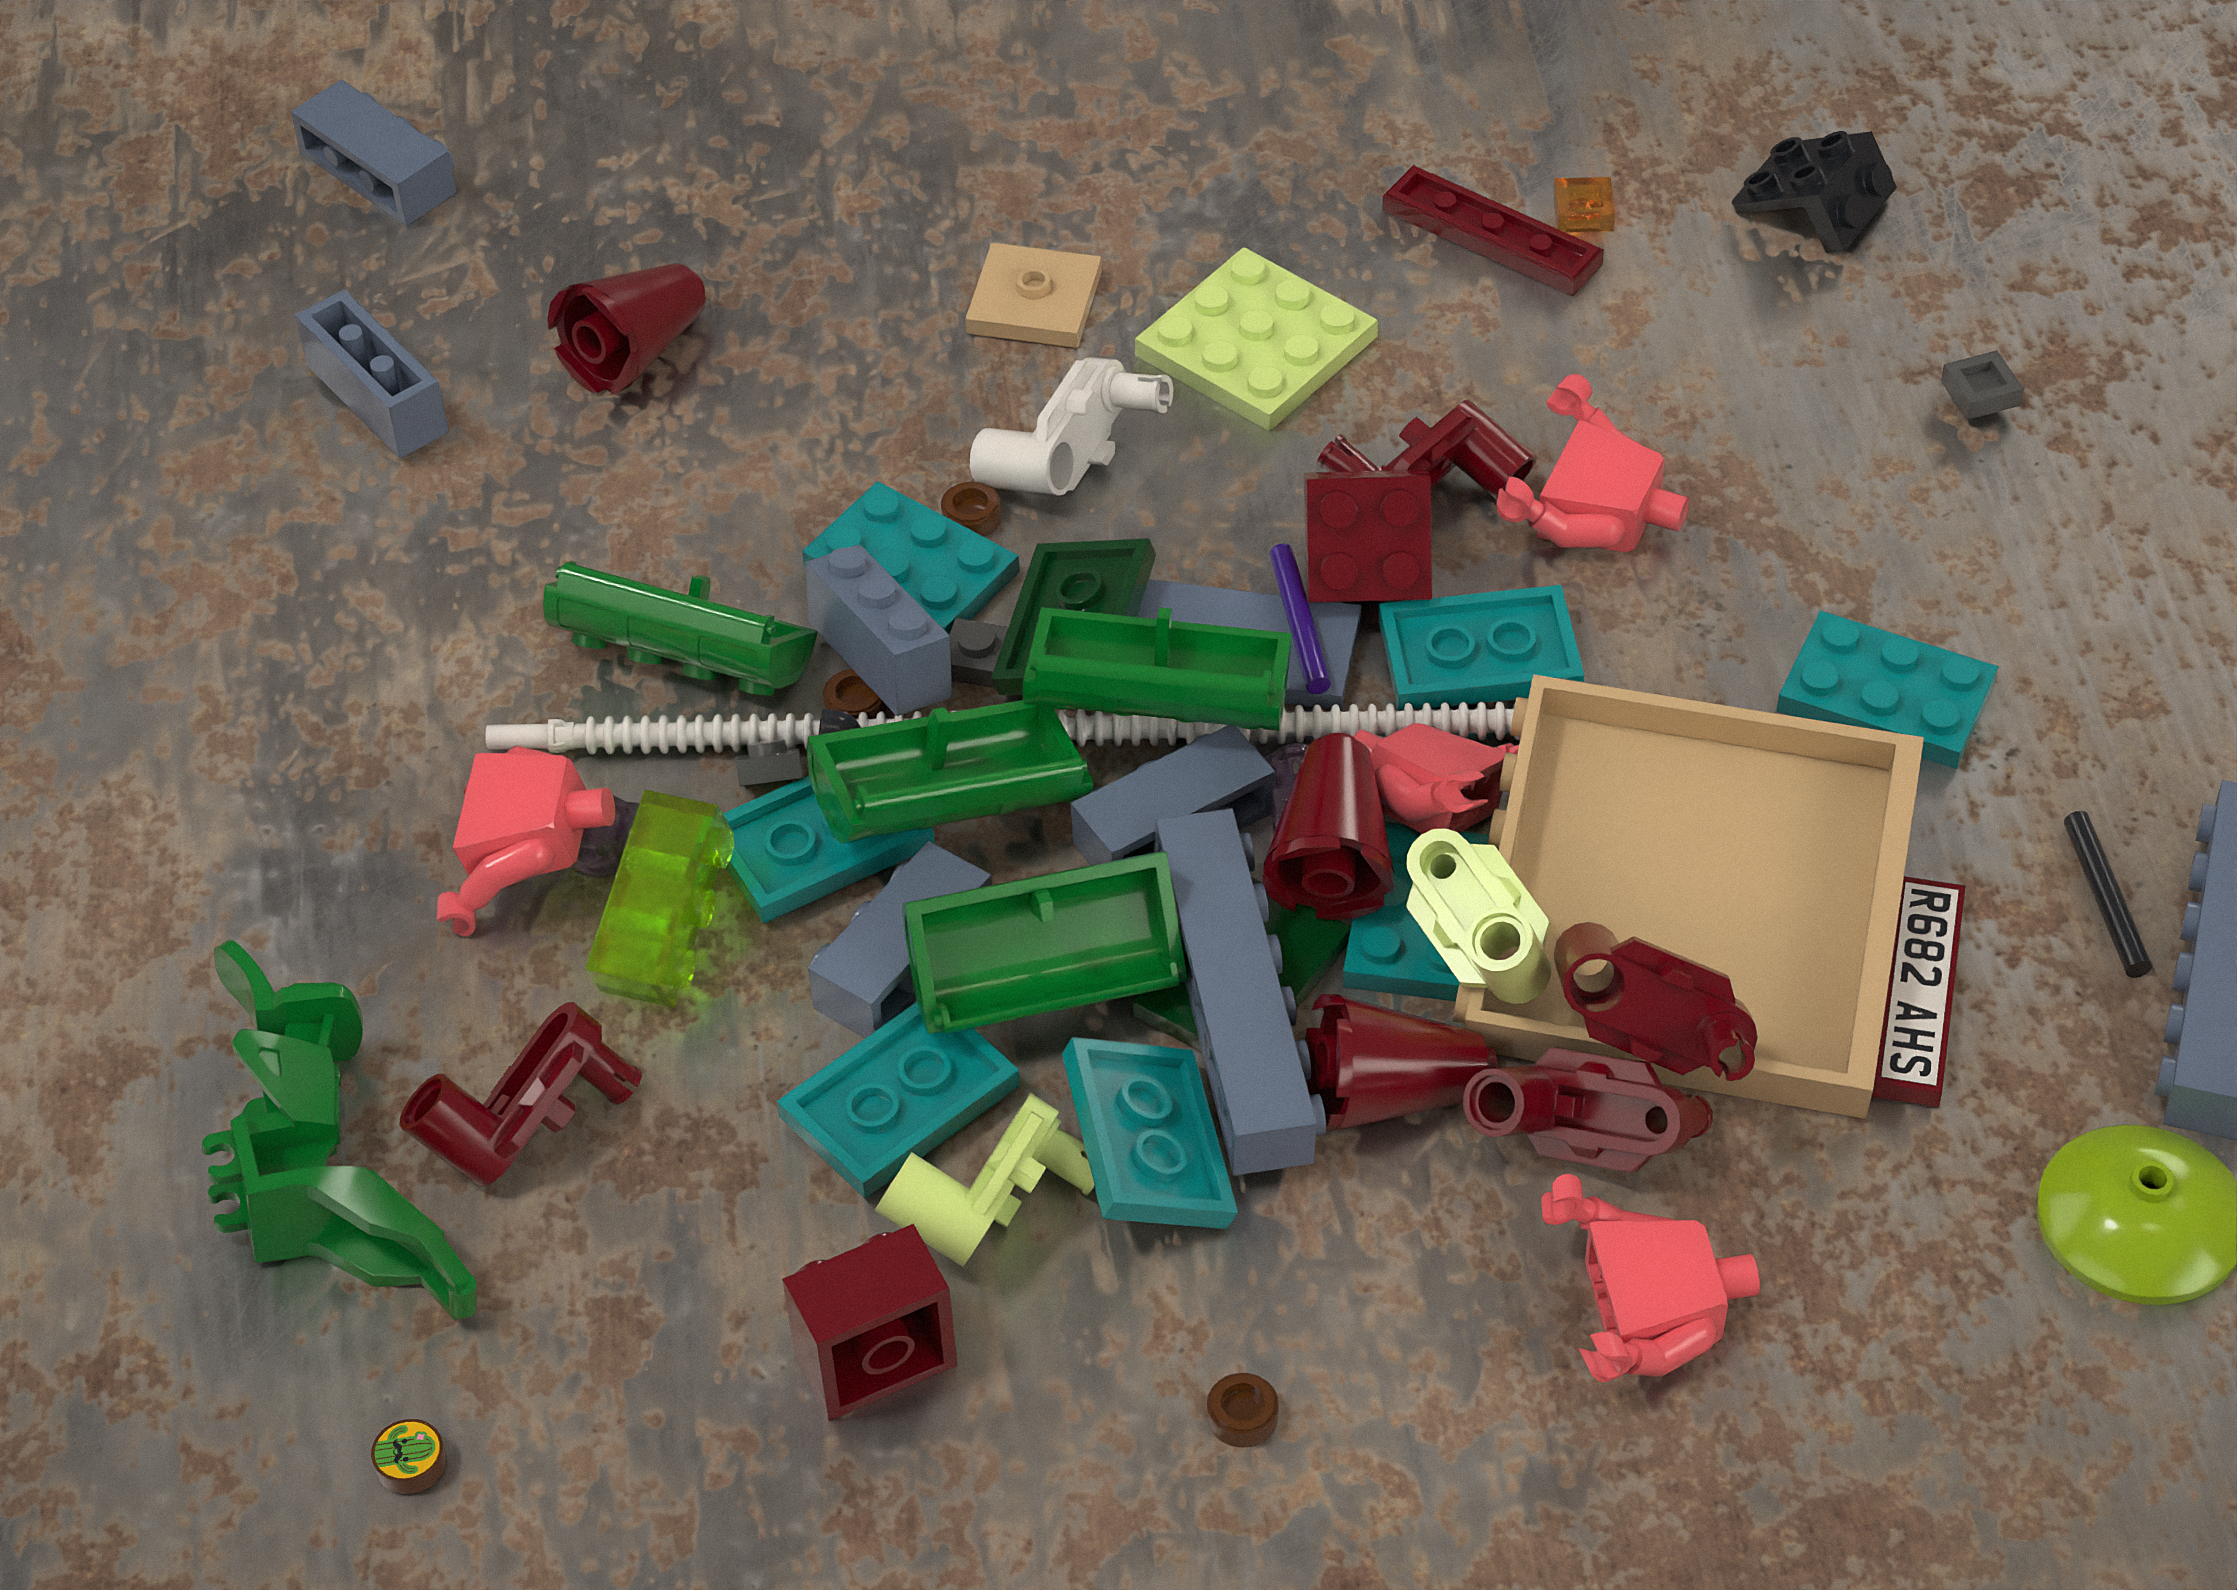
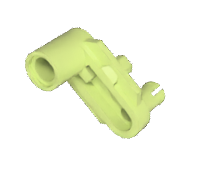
M1446 828L1432 829L1421 834L1412 843L1407 854V870L1413 880V885L1406 907L1463 987L1489 988L1498 999L1511 1004L1526 1003L1537 998L1546 989L1551 978V963L1544 950L1552 926L1549 919L1495 845L1469 844L1458 832ZM1513 947H1519L1512 957L1505 960H1496L1504 951Z
M1030 1093L970 1189L911 1152L874 1211L901 1228L914 1224L924 1243L963 1267L993 1220L1007 1228L1022 1201L1010 1194L1015 1184L1031 1193L1046 1168L1082 1190L1081 1192L1087 1196L1095 1185L1084 1143L1059 1128L1061 1120L1056 1118L1059 1114L1058 1110Z

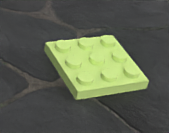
M1243 247L1135 338V356L1270 432L1378 337V320Z

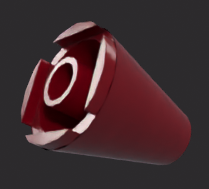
M680 263L570 285L559 291L552 299L547 316L548 329L551 330L556 327L561 342L559 346L554 348L557 357L571 377L588 391L597 394L603 390L612 391L610 395L620 393L631 386L702 313L706 302L705 287L701 278L694 271Z
M1345 733L1327 734L1314 740L1307 747L1263 864L1262 883L1268 896L1281 907L1295 913L1296 903L1316 908V918L1355 919L1376 912L1384 905V896L1388 892L1392 894L1395 884V871L1371 754L1362 742Z
M1321 994L1315 1000L1311 1010L1324 1012L1320 1028H1307L1305 1041L1310 1056L1311 1079L1305 1081L1309 1095L1320 1094L1325 1112L1326 1130H1339L1462 1104L1466 1085L1471 1078L1484 1069L1497 1068L1495 1050L1492 1046H1486L1485 1039L1479 1032L1339 994Z

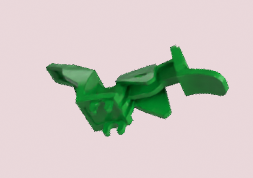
M227 940L215 947V968L220 980L228 992L247 1011L256 1030L241 1029L232 1040L233 1052L263 1089V1097L250 1100L242 1113L230 1120L231 1130L209 1134L202 1140L203 1154L212 1155L218 1151H226L234 1156L232 1161L226 1165H212L208 1168L209 1181L214 1183L208 1189L209 1202L217 1204L223 1200H233L240 1205L231 1214H217L214 1217L215 1229L221 1233H232L248 1229L255 1263L315 1256L324 1259L373 1287L422 1284L455 1321L459 1318L464 1319L474 1315L477 1310L476 1279L469 1273L444 1239V1231L374 1170L371 1169L369 1171L365 1167L326 1166L328 1158L337 1154V1145L341 1144L339 1089L341 1078L338 1065L333 1063V1061H347L355 1057L361 1045L363 1035L362 1012L353 993L346 986L335 982L294 983L288 987H282L274 993L260 967L237 942Z

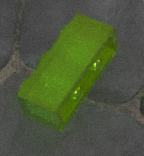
M644 789L585 967L586 972L600 992L674 1008L680 988L686 989L690 985L696 965V953L693 950L699 928H706L711 921L715 907V892L712 890L718 869L727 867L734 848V832L731 830L718 805Z

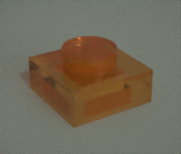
M1611 177L1554 178L1553 198L1557 229L1566 233L1614 231L1615 208Z

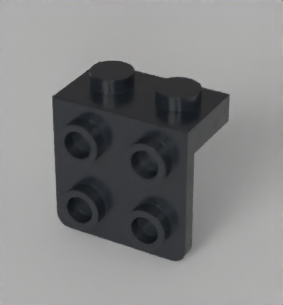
M1837 131L1823 138L1802 140L1800 137H1791L1776 144L1770 151V157L1758 171L1745 179L1744 187L1731 203L1737 214L1805 207L1826 254L1845 252L1896 190L1897 186L1891 169L1886 164L1872 131L1854 134Z

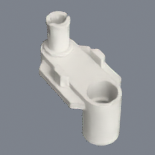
M1088 357L1083 361L1076 360L1038 416L1037 428L1033 433L985 428L977 434L970 453L972 478L975 482L983 483L996 489L1055 496L1064 495L1067 491H1074L1091 464L1108 466L1115 455V442L1106 440L1111 434V425L1123 408L1166 413L1168 411L1166 406L1170 407L1173 400L1174 388L1172 380L1169 376L1162 374L1157 376L1127 373L1122 363L1116 359Z

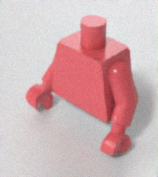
M1579 374L1566 376L1547 399L1546 404L1550 410L1557 414L1572 415L1578 423L1540 494V502L1534 498L1533 491L1524 481L1516 477H1508L1506 489L1504 491L1500 488L1496 502L1499 516L1509 522H1520L1528 519V525L1537 531L1538 538L1550 540L1561 548H1601L1627 553L1636 549L1648 523L1679 532L1687 516L1690 498L1662 489L1665 459L1659 452L1642 446L1618 430L1600 407L1594 408L1588 402L1592 395V387L1584 376Z
M1413 723L1385 738L1363 729L1353 736L1370 751L1382 812L1421 834L1432 829L1444 828L1460 833L1493 815L1494 809L1499 807L1503 792L1499 791L1505 753L1518 754L1519 745L1514 746L1512 743L1493 748L1421 723Z
M514 746L506 753L475 754L470 778L463 792L466 794L453 843V850L469 876L461 885L460 894L445 892L438 896L436 920L444 923L446 920L453 918V932L462 937L470 936L476 927V909H482L487 906L501 889L536 875L570 868L577 861L583 830L613 825L616 809L614 797L610 789L606 787L586 789L571 759L563 755H554L521 746Z
M1563 1174L1557 1177L1552 1183V1192H1546L1541 1197L1542 1218L1545 1223L1559 1225L1574 1219L1578 1221L1582 1229L1588 1231L1585 1264L1604 1332L1590 1335L1597 1351L1579 1348V1351L1590 1373L1597 1381H1612L1625 1373L1659 1377L1673 1371L1711 1349L1713 1344L1723 1338L1728 1308L1727 1300L1759 1295V1274L1753 1255L1745 1254L1715 1259L1706 1227L1696 1220H1676L1625 1211L1596 1196L1585 1198L1583 1197L1581 1180L1572 1174Z

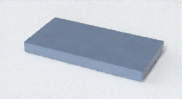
M1152 579L1148 581L1137 616L1157 619L1159 607L1172 608V621L1291 633L1281 595ZM1308 602L1331 686L1322 694H1311L1307 691L1292 638L1285 703L1310 707L1320 705L1321 708L1332 709V706L1337 704L1342 711L1361 622V605L1337 602Z

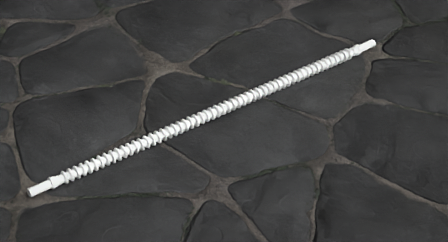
M1462 702L1457 710H1450L1447 703H1442L1440 710H1432L1429 703H1424L1422 710L1416 711L1413 710L1410 703H1407L1404 710L1396 711L1394 705L1389 703L1385 711H1377L1374 704H1370L1367 711H1359L1357 705L1352 704L1349 711L1343 712L1340 711L1337 704H1334L1330 712H1322L1320 705H1315L1313 712H1304L1303 707L1297 705L1295 712L1291 713L1286 712L1284 707L1279 731L1261 728L1250 730L1239 726L1237 728L1248 740L1250 737H1259L1261 744H1266L1268 737L1272 736L1277 737L1280 744L1285 743L1288 736L1295 737L1296 742L1301 744L1305 736H1313L1314 740L1330 733H1345L1354 736L1362 729L1375 735H1386L1387 737L1413 723H1421L1452 734H1459L1460 737L1468 739V734L1475 733L1481 741L1486 739L1488 733H1495L1496 738L1501 741L1504 739L1505 733H1511L1514 707L1513 709H1505L1502 702H1497L1495 709L1490 710L1486 709L1485 703L1479 702L1477 709L1470 710L1467 704ZM1061 709L1058 714L1071 740H1077L1079 747H1083L1086 740L1089 739L1095 740L1098 747H1101L1106 739H1112L1117 747L1121 745L1122 739H1131L1132 744L1138 746L1140 739L1144 738L1149 739L1152 746H1156L1161 738L1168 739V743L1171 746L1176 744L1178 738H1186V742L1189 745L1195 738L1204 734H1211L1227 726L1205 722L1184 723L1175 719L1138 715L1119 716L1113 714L1107 716L1100 711H1095V715L1087 716L1085 711L1081 709L1077 710L1076 716H1067L1066 710ZM861 712L856 720L862 728L909 719L904 718L903 714L895 715L894 719H887L884 712H879L876 719H868L867 714ZM914 712L913 718L910 719L921 718V712ZM774 713L768 716L767 721H760L757 714H752L749 721H741L740 715L734 714L729 722L723 721L720 714L715 715L712 722H706L701 714L696 716L695 722H687L686 717L680 715L677 722L674 723L669 722L666 715H662L657 723L651 722L650 717L647 715L641 718V723H633L630 716H625L622 723H615L614 718L608 716L602 724L597 723L593 716L588 717L586 723L548 719V724L487 725L486 746L488 750L511 749L514 746H521L529 749H548L550 753H564L567 750H576V748H587L590 755H594L598 747H604L606 753L611 755L614 753L615 747H623L626 754L632 753L633 747H641L642 752L648 754L651 751V747L657 746L660 748L661 753L666 754L670 746H677L680 753H685L688 746H695L697 752L702 753L705 751L706 746L711 745L714 746L715 752L720 753L725 745H730L733 751L737 753L741 750L742 745L785 739L787 750L795 749L797 744H804L807 751L808 737L818 735L820 720H814L811 713L805 714L804 720L800 721L795 720L793 713L787 714L784 721L777 720V716ZM1514 736L1516 740L1521 739V737Z

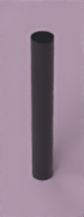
M2086 811L2072 812L2065 817L2064 825L2126 975L2131 978L2141 977L2151 970L2152 964L2088 813Z

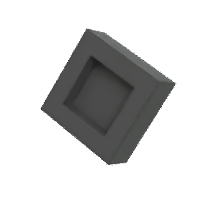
M1997 350L1944 364L1941 382L1967 420L2021 406L2024 388Z
M956 618L950 632L951 681L995 688L991 677L1008 627Z
M785 739L747 744L748 755L736 756L739 786L803 778L799 748L786 750Z

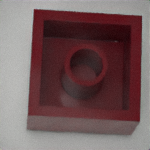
M1427 470L1304 473L1306 595L1308 602L1432 599L1431 476Z
M914 1224L892 1233L883 1232L876 1234L859 1247L828 1260L812 1261L801 1267L795 1274L782 1279L794 1355L828 1421L958 1366L950 1288Z

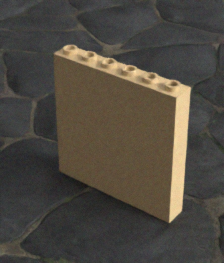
M1533 674L1529 698H1516L1510 735L1521 737L1518 754L1505 753L1499 791L1509 792L1510 795L1507 810L1494 809L1488 845H1495L1499 849L1500 854L1552 925L1544 949L1551 963V978L1546 989L1537 998L1526 1003L1516 1004L1498 999L1489 988L1463 987L1459 984L1453 1022L1465 1024V1029L1481 1033L1485 1039L1486 1046H1492L1498 1055L1538 1061L1551 1047H1561L1647 1062L1632 1054L1590 1038L1583 1015L1573 1010L1565 999L1553 955L1556 941L1565 930L1575 924L1585 922L1597 923L1612 931L1619 943L1635 936L1727 974L1735 998L1745 1004L1756 1024L1758 1039L1754 1050L1755 1063L1753 1069L1746 1077L1737 1081H1727L1724 1070L1719 1078L1711 1068L1702 1066L1685 1075H1680L1650 1063L1661 1083L1866 1119L1874 1087L1924 737ZM1513 947L1504 951L1496 960H1505L1512 957L1519 947ZM1600 959L1587 961L1579 966L1576 972L1587 976L1596 974L1604 968L1607 961Z

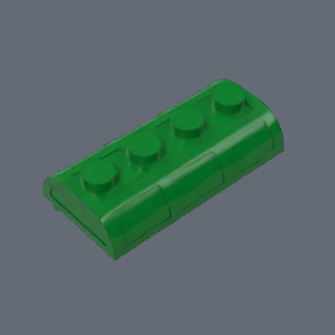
M568 561L562 567L557 568L555 576L558 581L545 584L543 599L544 619L549 626L572 632L570 642L592 649H605L607 642L627 647L626 657L628 659L645 664H661L663 657L683 663L681 670L683 674L698 679L716 680L719 673L739 678L738 688L740 690L757 695H773L775 688L780 689L795 683L807 668L818 634L817 630L774 619L775 616L770 614L763 616L708 601L710 577L702 575L692 576L689 594L686 595L576 565L577 562Z
M1041 607L1023 679L1024 704L1050 706L1061 710L1072 708L1113 713L1119 716L1138 715L1175 719L1184 723L1205 722L1239 726L1250 730L1261 728L1279 731L1287 689L1292 633L1172 621V608L1159 607L1157 619Z
M1023 700L950 713L947 712L945 707L936 708L927 717L808 737L807 760L812 789L832 834L842 844L909 830L928 829L937 825L970 819L1006 815L1015 811L1059 803H1071L1090 794L1094 784L1087 771L1086 760L1081 759L1054 708L1043 705L1024 704Z
M1167 851L902 903L903 928L911 976L921 1019L928 1034L940 1031L943 1034L977 1028L1179 986V982L1188 981Z

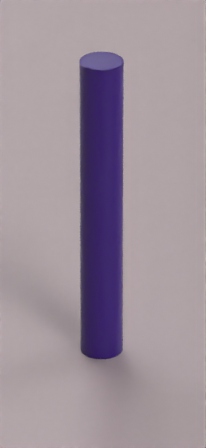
M1278 544L1270 550L1269 555L1305 685L1309 693L1322 694L1330 688L1331 681L1294 550L1289 544Z

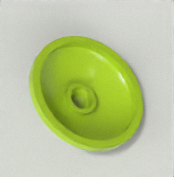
M2128 1124L2107 1126L2086 1132L2065 1144L2053 1156L2045 1168L2036 1199V1213L2041 1234L2058 1262L2075 1278L2092 1289L2107 1296L2131 1303L2145 1305L2176 1304L2211 1292L2221 1285L2237 1268V1180L2222 1161L2193 1140L2178 1133L2152 1126ZM2143 1184L2154 1186L2157 1189L2147 1188Z

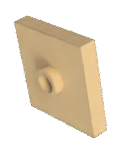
M991 242L965 318L966 334L1078 348L1101 277L1102 256Z

